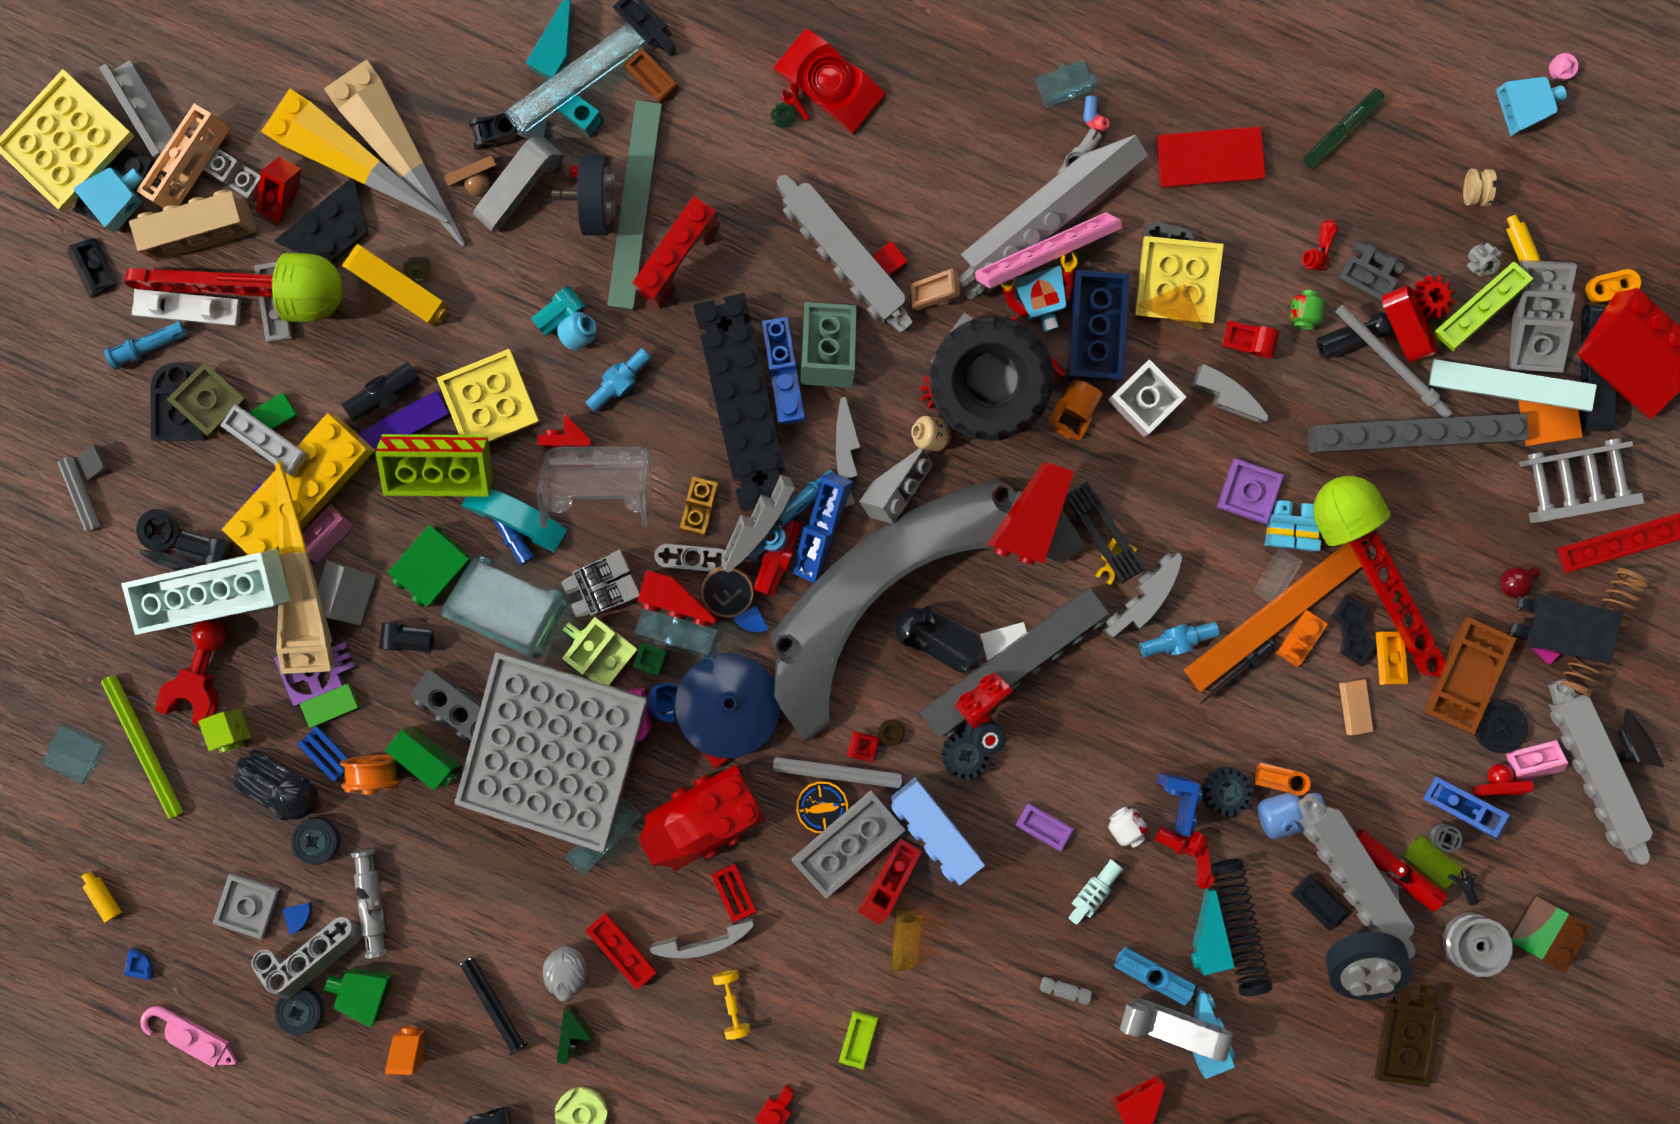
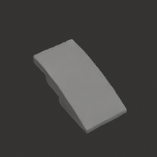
M1521 260L1520 267L1534 279L1528 287L1515 297L1509 368L1511 370L1563 372L1574 323L1570 317L1575 298L1572 288L1577 265L1571 262Z

